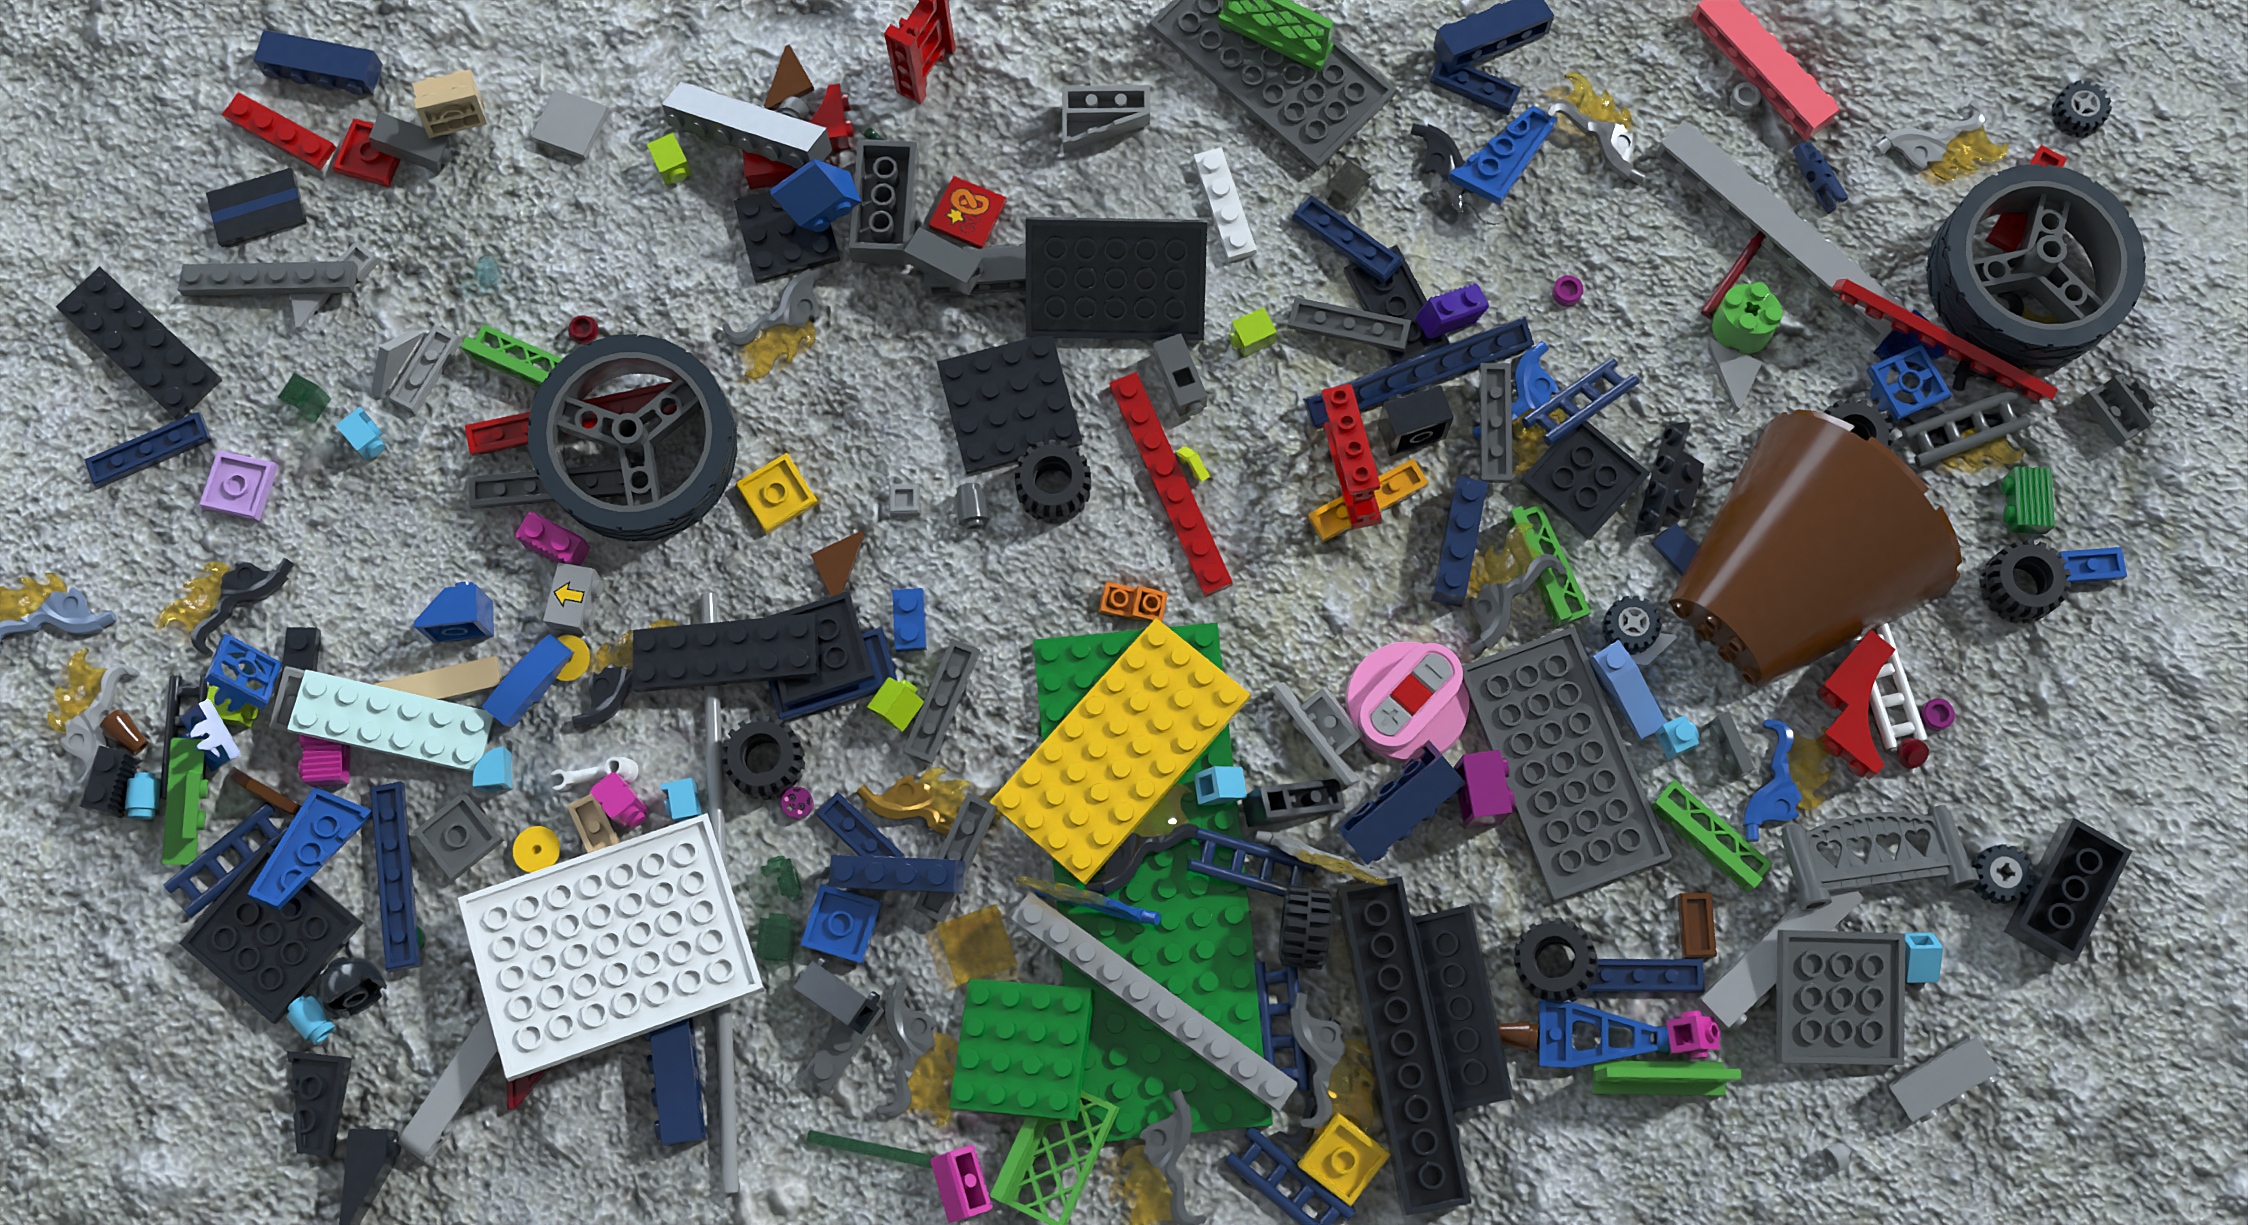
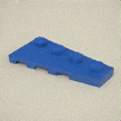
M1531 106L1510 123L1502 134L1498 137L1494 136L1488 141L1487 146L1479 153L1475 152L1467 159L1463 166L1455 168L1449 175V181L1500 206L1555 128L1558 118L1553 116L1550 120H1546L1545 111Z
M314 786L248 892L249 899L279 911L372 817V810Z

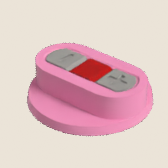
M1396 642L1373 651L1354 670L1346 692L1347 714L1364 735L1360 740L1376 754L1405 763L1409 758L1413 760L1418 759L1425 752L1421 747L1428 740L1432 742L1441 754L1446 752L1463 733L1469 717L1470 699L1462 680V665L1458 657L1449 648L1436 643Z

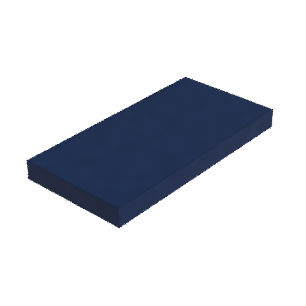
M882 627L862 633L875 675L873 680L787 707L783 703L777 680L768 681L778 719L786 722L874 695L888 677L898 681Z

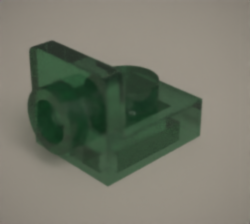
M777 856L767 860V865L760 867L761 874L766 878L781 874L782 877L777 878V883L782 896L787 895L791 902L805 899L796 863L791 858L786 859L785 856Z

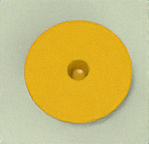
M563 635L557 639L575 653L556 679L573 681L586 672L590 663V652L586 643L579 637Z
M533 826L525 829L518 835L513 845V857L516 864L524 871L530 873L553 866L560 855V842L557 835L552 830L543 826Z

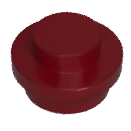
M580 315L571 321L568 332L575 343L585 345L597 338L599 327L592 317Z
M1914 738L1905 739L1897 747L1898 762L1907 769L1917 768L1927 760L1929 748L1921 740Z

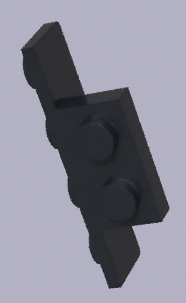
M1687 421L1667 425L1662 433L1658 454L1653 463L1651 478L1645 491L1646 495L1641 512L1637 518L1635 534L1639 536L1658 534L1665 512L1680 520L1689 519L1705 464L1683 451L1691 425Z

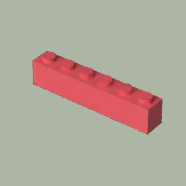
M1703 0L1698 3L1691 18L1694 23L1752 84L1758 87L1765 99L1805 141H1808L1832 123L1840 110L1834 98L1827 95L1817 85L1815 78L1807 74L1800 67L1796 58L1783 49L1778 43L1777 38L1767 32L1759 23L1758 18L1753 13H1750L1740 3V0Z

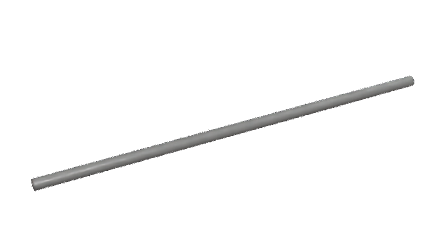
M715 593L701 594L702 623L717 622ZM720 685L704 687L708 815L726 869ZM732 1003L715 1008L722 1194L739 1192Z

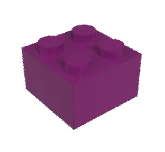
M1501 750L1462 755L1453 768L1466 782L1458 794L1464 829L1502 824L1512 813V809L1515 808L1513 790H1508L1506 777H1509L1507 759H1502Z

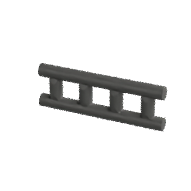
M2009 389L1903 428L1902 435L1904 439L1907 440L1915 437L1922 450V454L1914 457L1916 465L1921 467L2030 427V419L2026 415L2016 418L2009 403L2017 400L2016 391ZM1997 407L2005 423L1989 428L1982 412ZM1970 417L1977 433L1962 438L1955 422ZM1943 427L1950 443L1934 448L1927 432Z

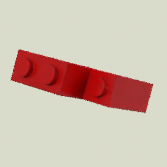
M840 83L828 85L821 106L809 121V123L827 129L832 147L831 152L850 149L849 138L854 137L852 120H846L845 113L851 111L848 94H842ZM742 150L745 177L750 189L776 186L799 170L793 166L772 161L766 157Z
M1872 630L1860 640L1817 691L1822 695L1821 699L1826 705L1842 711L1819 738L1824 743L1823 748L1834 757L1840 756L1849 763L1848 767L1854 774L1861 778L1866 777L1868 780L1874 777L1885 765L1876 751L1870 734L1868 723L1869 698L1877 675L1896 650Z

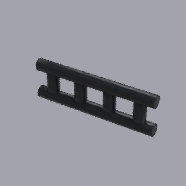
M206 674L200 675V685H182V676H169L160 799H167L171 740L178 738V728H186L180 718L183 716H180L181 698L198 697V704L205 701L209 687H213L212 684L204 680ZM205 760L203 768V780L206 779L207 763L205 762Z

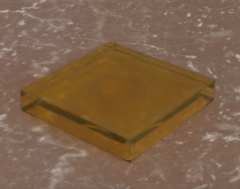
M997 904L936 925L957 987L967 984L969 979H981L1018 965Z

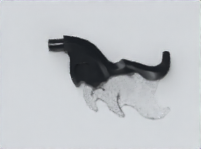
M1413 123L1410 134L1423 137L1427 144L1423 161L1425 174H1435L1430 184L1432 196L1439 202L1441 200L1440 192L1444 191L1448 195L1452 207L1458 213H1463L1462 204H1467L1475 211L1476 216L1486 224L1496 225L1505 221L1504 216L1496 215L1494 210L1495 203L1449 181L1450 173L1455 168H1460L1466 163L1455 141L1443 130L1429 123L1427 126Z

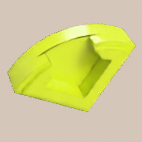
M1185 445L1176 451L1180 461L1183 464L1188 463L1194 473V478L1203 482L1210 477L1197 452Z

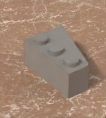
M1150 85L1062 86L1064 153L1150 125Z
M1973 1032L1964 1037L1966 1040L1952 1048H1945L1939 1052L1940 1055L1926 1063H1921L1889 1083V1087L1912 1122L1917 1119L1921 1123L1926 1122L1939 1114L1936 1108L1947 1102L1950 1106L1956 1105L1968 1097L1966 1091L1978 1086L1979 1089H1983L1997 1081L1995 1075L2001 1071Z

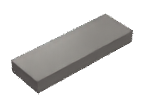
M434 325L388 397V400L392 404L417 415L460 346L462 339Z

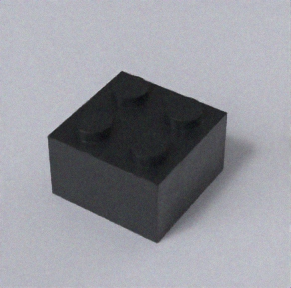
M1426 385L1416 389L1413 394L1404 397L1402 394H1397L1388 398L1383 403L1377 425L1389 456H1393L1446 439L1454 416L1442 386L1431 387V385Z

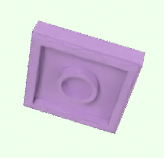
M218 450L198 506L203 510L260 522L279 466L275 462Z

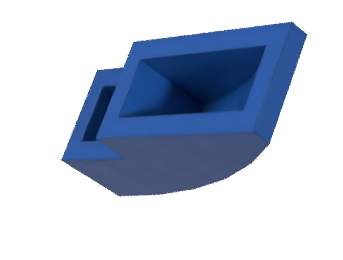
M548 634L511 670L486 700L482 708L505 726L515 727L531 704L540 701L575 652L552 634Z

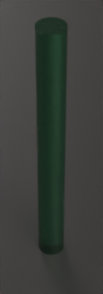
M814 1130L808 1131L806 1143L927 1168H932L930 1158L936 1157V1155Z

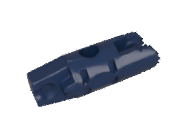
M1810 141L1799 143L1792 151L1798 161L1800 171L1825 212L1830 214L1837 208L1835 202L1843 203L1848 199V195L1822 153Z

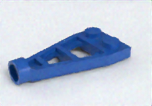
M1538 1001V1067L1571 1069L1649 1052L1670 1053L1671 1047L1667 1027L1652 1026L1574 1002ZM1575 1021H1584L1595 1025L1599 1029L1600 1043L1597 1047L1579 1051L1572 1046V1025ZM1615 1026L1631 1030L1632 1045L1630 1047L1611 1048L1608 1045V1028ZM1653 1033H1654V1036H1653V1043H1654V1045H1653V1044L1651 1043V1041H1650V1037H1651V1035H1652Z

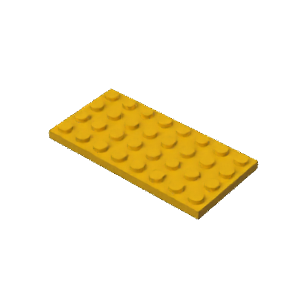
M1155 618L991 799L990 803L996 805L999 813L1083 885H1086L1250 700L1251 694L1160 620Z

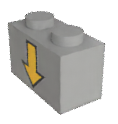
M558 562L543 617V622L550 629L586 635L588 627H591L594 623L595 609L593 607L595 599L600 597L603 588V581L595 569Z

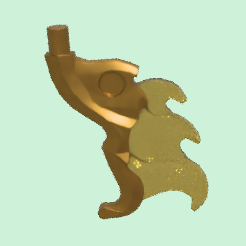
M935 767L927 770L921 776L918 783L914 782L915 778L911 774L899 779L884 794L875 795L865 784L857 790L856 794L866 803L865 807L879 816L892 820L922 817L927 820L929 828L947 836L966 797L962 793V788L970 786V782L962 779H954L948 782L939 781L938 775L945 774L947 770ZM977 796L985 801H991L989 797ZM996 811L994 816L997 820H1000V813Z

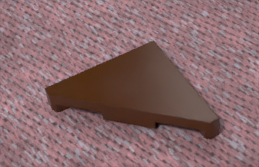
M790 44L784 48L764 104L765 109L772 111L778 109L786 98H800L815 91L813 84Z
M862 530L811 554L830 596L843 593L855 565L861 543L865 538Z
M233 767L227 775L230 780L290 815H295L300 807L299 804L236 767Z

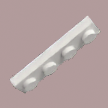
M1222 147L1195 154L1194 163L1227 261L1231 262L1256 255L1257 249Z

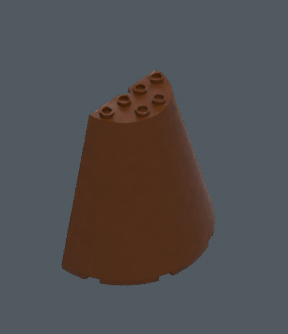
M1798 409L1790 415L1782 412L1764 427L1668 601L1672 606L1673 612L1679 618L1686 619L1695 628L1696 634L1702 640L1709 641L1711 639L1719 646L1717 650L1718 655L1725 662L1733 664L1740 671V675L1745 682L1758 689L1848 645L1855 639L1865 636L1870 630L1875 631L1882 625L1889 624L1946 595L1955 586L1960 577L1957 567L1962 563V557L1956 533L1942 506L1940 505L1935 510L1924 495L1929 490L1925 483L1903 460L1878 440L1871 437L1865 441L1850 432L1855 427L1854 425L1817 411Z

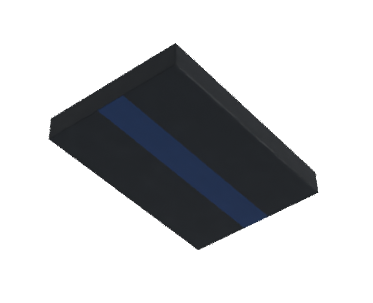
M292 168L206 192L217 241L222 248L307 223L296 175Z

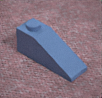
M1619 640L1590 659L1589 662L1598 683L1640 741L1655 733L1663 724L1667 723L1638 666Z

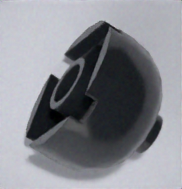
M340 957L333 960L318 980L316 994L327 1018L339 1019L338 1013L348 1011L350 1016L372 1006L382 997L380 990L382 987L386 989L387 985L376 966L367 959Z

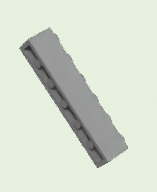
M1854 888L1829 892L1832 902L1820 909L1801 911L1797 903L1711 984L1694 1003L1706 1016L1714 1017L1720 1031L1729 1027L1733 1030L1737 1029L1748 1018L1745 1012L1752 1005L1755 1008L1760 1007L1771 996L1767 991L1775 983L1777 984V929L1838 931L1835 926L1842 919L1845 922L1851 920L1860 911L1857 905L1864 897Z

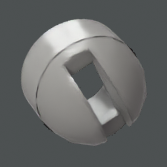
M1831 1144L1822 1150V1156L1826 1165L1835 1173L1846 1169L1852 1161L1851 1151L1844 1144Z

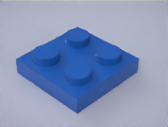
M820 884L800 945L863 965L882 902Z

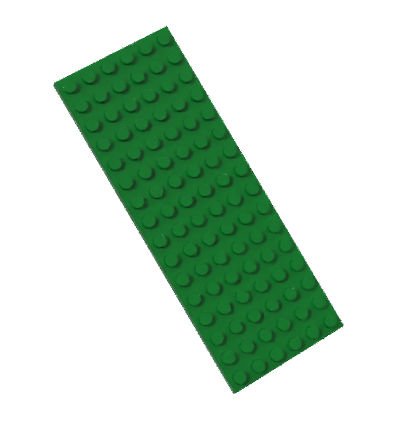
M1218 622L1168 627L1223 671ZM1145 629L1033 640L1042 743ZM1229 723L1132 833H1137L1141 837L1170 835L1176 827L1182 824H1194L1205 830L1241 839L1237 801L1215 805H1198L1193 775L1214 766L1233 767ZM1190 838L1183 840L1159 855L1153 852L1146 854L1135 877L1126 886L1108 895H1104V893L1097 894L1115 899L1128 906L1160 913L1161 920L1158 925L1133 922L1088 907L1056 900L1057 912L1264 1059L1247 887L1187 871L1188 862L1191 858L1200 861L1202 851L1196 840ZM1216 846L1212 864L1230 869L1233 850ZM1053 859L1056 889L1088 893L1086 885H1083ZM1105 864L1088 883L1102 880L1101 877L1105 875ZM1243 865L1242 873H1245V866H1244V865ZM1061 959L1064 986L1092 988L1095 991L1082 1091L1120 1108L1105 1142L1141 1139L1139 1135L1150 1124L1167 1119L1173 1114L1174 1106L1169 1093L1181 1089L1186 1104H1190L1192 1133L1273 1125L1272 1111L1269 1107ZM1083 1099L1084 1105H1087V1104H1090V1103H1091V1102H1089V1101ZM1098 1106L1087 1111L1091 1126L1094 1127L1103 1123L1108 1110ZM1082 1114L1078 1115L1076 1122L1077 1133L1087 1130ZM1099 1131L1094 1133L1095 1138L1097 1137ZM1089 1135L1077 1140L1078 1145L1091 1143Z

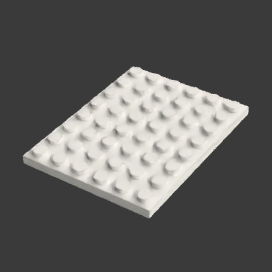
M707 813L458 898L505 1076L508 1081L765 991Z

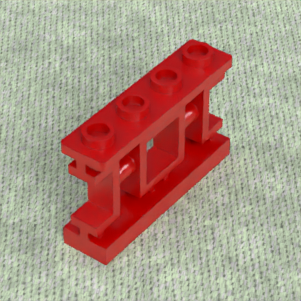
M918 0V4L907 20L901 17L899 28L890 24L884 32L896 92L920 105L927 96L925 90L928 85L926 77L938 60L944 61L946 58L945 52L953 55L956 51L949 0Z
M1351 384L1323 389L1322 397L1329 418V422L1323 423V429L1351 530L1382 524L1374 490L1380 489V481Z

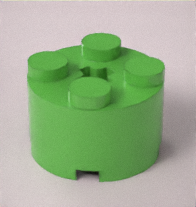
M1756 282L1754 284L1737 285L1725 294L1715 313L1712 330L1716 339L1724 347L1729 349L1731 346L1739 349L1738 353L1742 354L1756 353L1762 350L1771 339L1783 317V311L1778 299L1769 291V288L1764 283Z

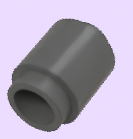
M797 97L786 98L776 111L806 121L809 114L806 103Z
M967 483L956 488L957 494H955L954 498L959 525L964 526L966 530L981 529L984 526L983 524L989 520L984 491L981 490L978 483Z

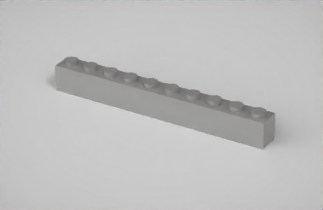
M1684 120L1661 142L1655 155L1656 158L1751 239L1759 231L1766 236L1761 242V247L1874 344L1879 346L1894 331L1890 327L1892 322L1884 318L1876 320L1867 316L1864 313L1866 309L1857 304L1853 307L1838 300L1839 295L1832 292L1831 289L1836 280L1847 278L1908 310L1905 304L1899 298L1889 294L1877 279L1869 277L1863 272L1853 259L1847 258L1837 250L1832 241L1824 239L1808 221L1798 217L1787 203L1778 200L1772 195L1763 183L1757 182L1752 178L1742 165L1733 162L1725 155L1721 147L1707 140L1697 127L1691 126Z
M1031 892L1028 893L1012 915L1011 921L1015 926L1274 1112L1278 1113L1297 1086L1298 1083Z

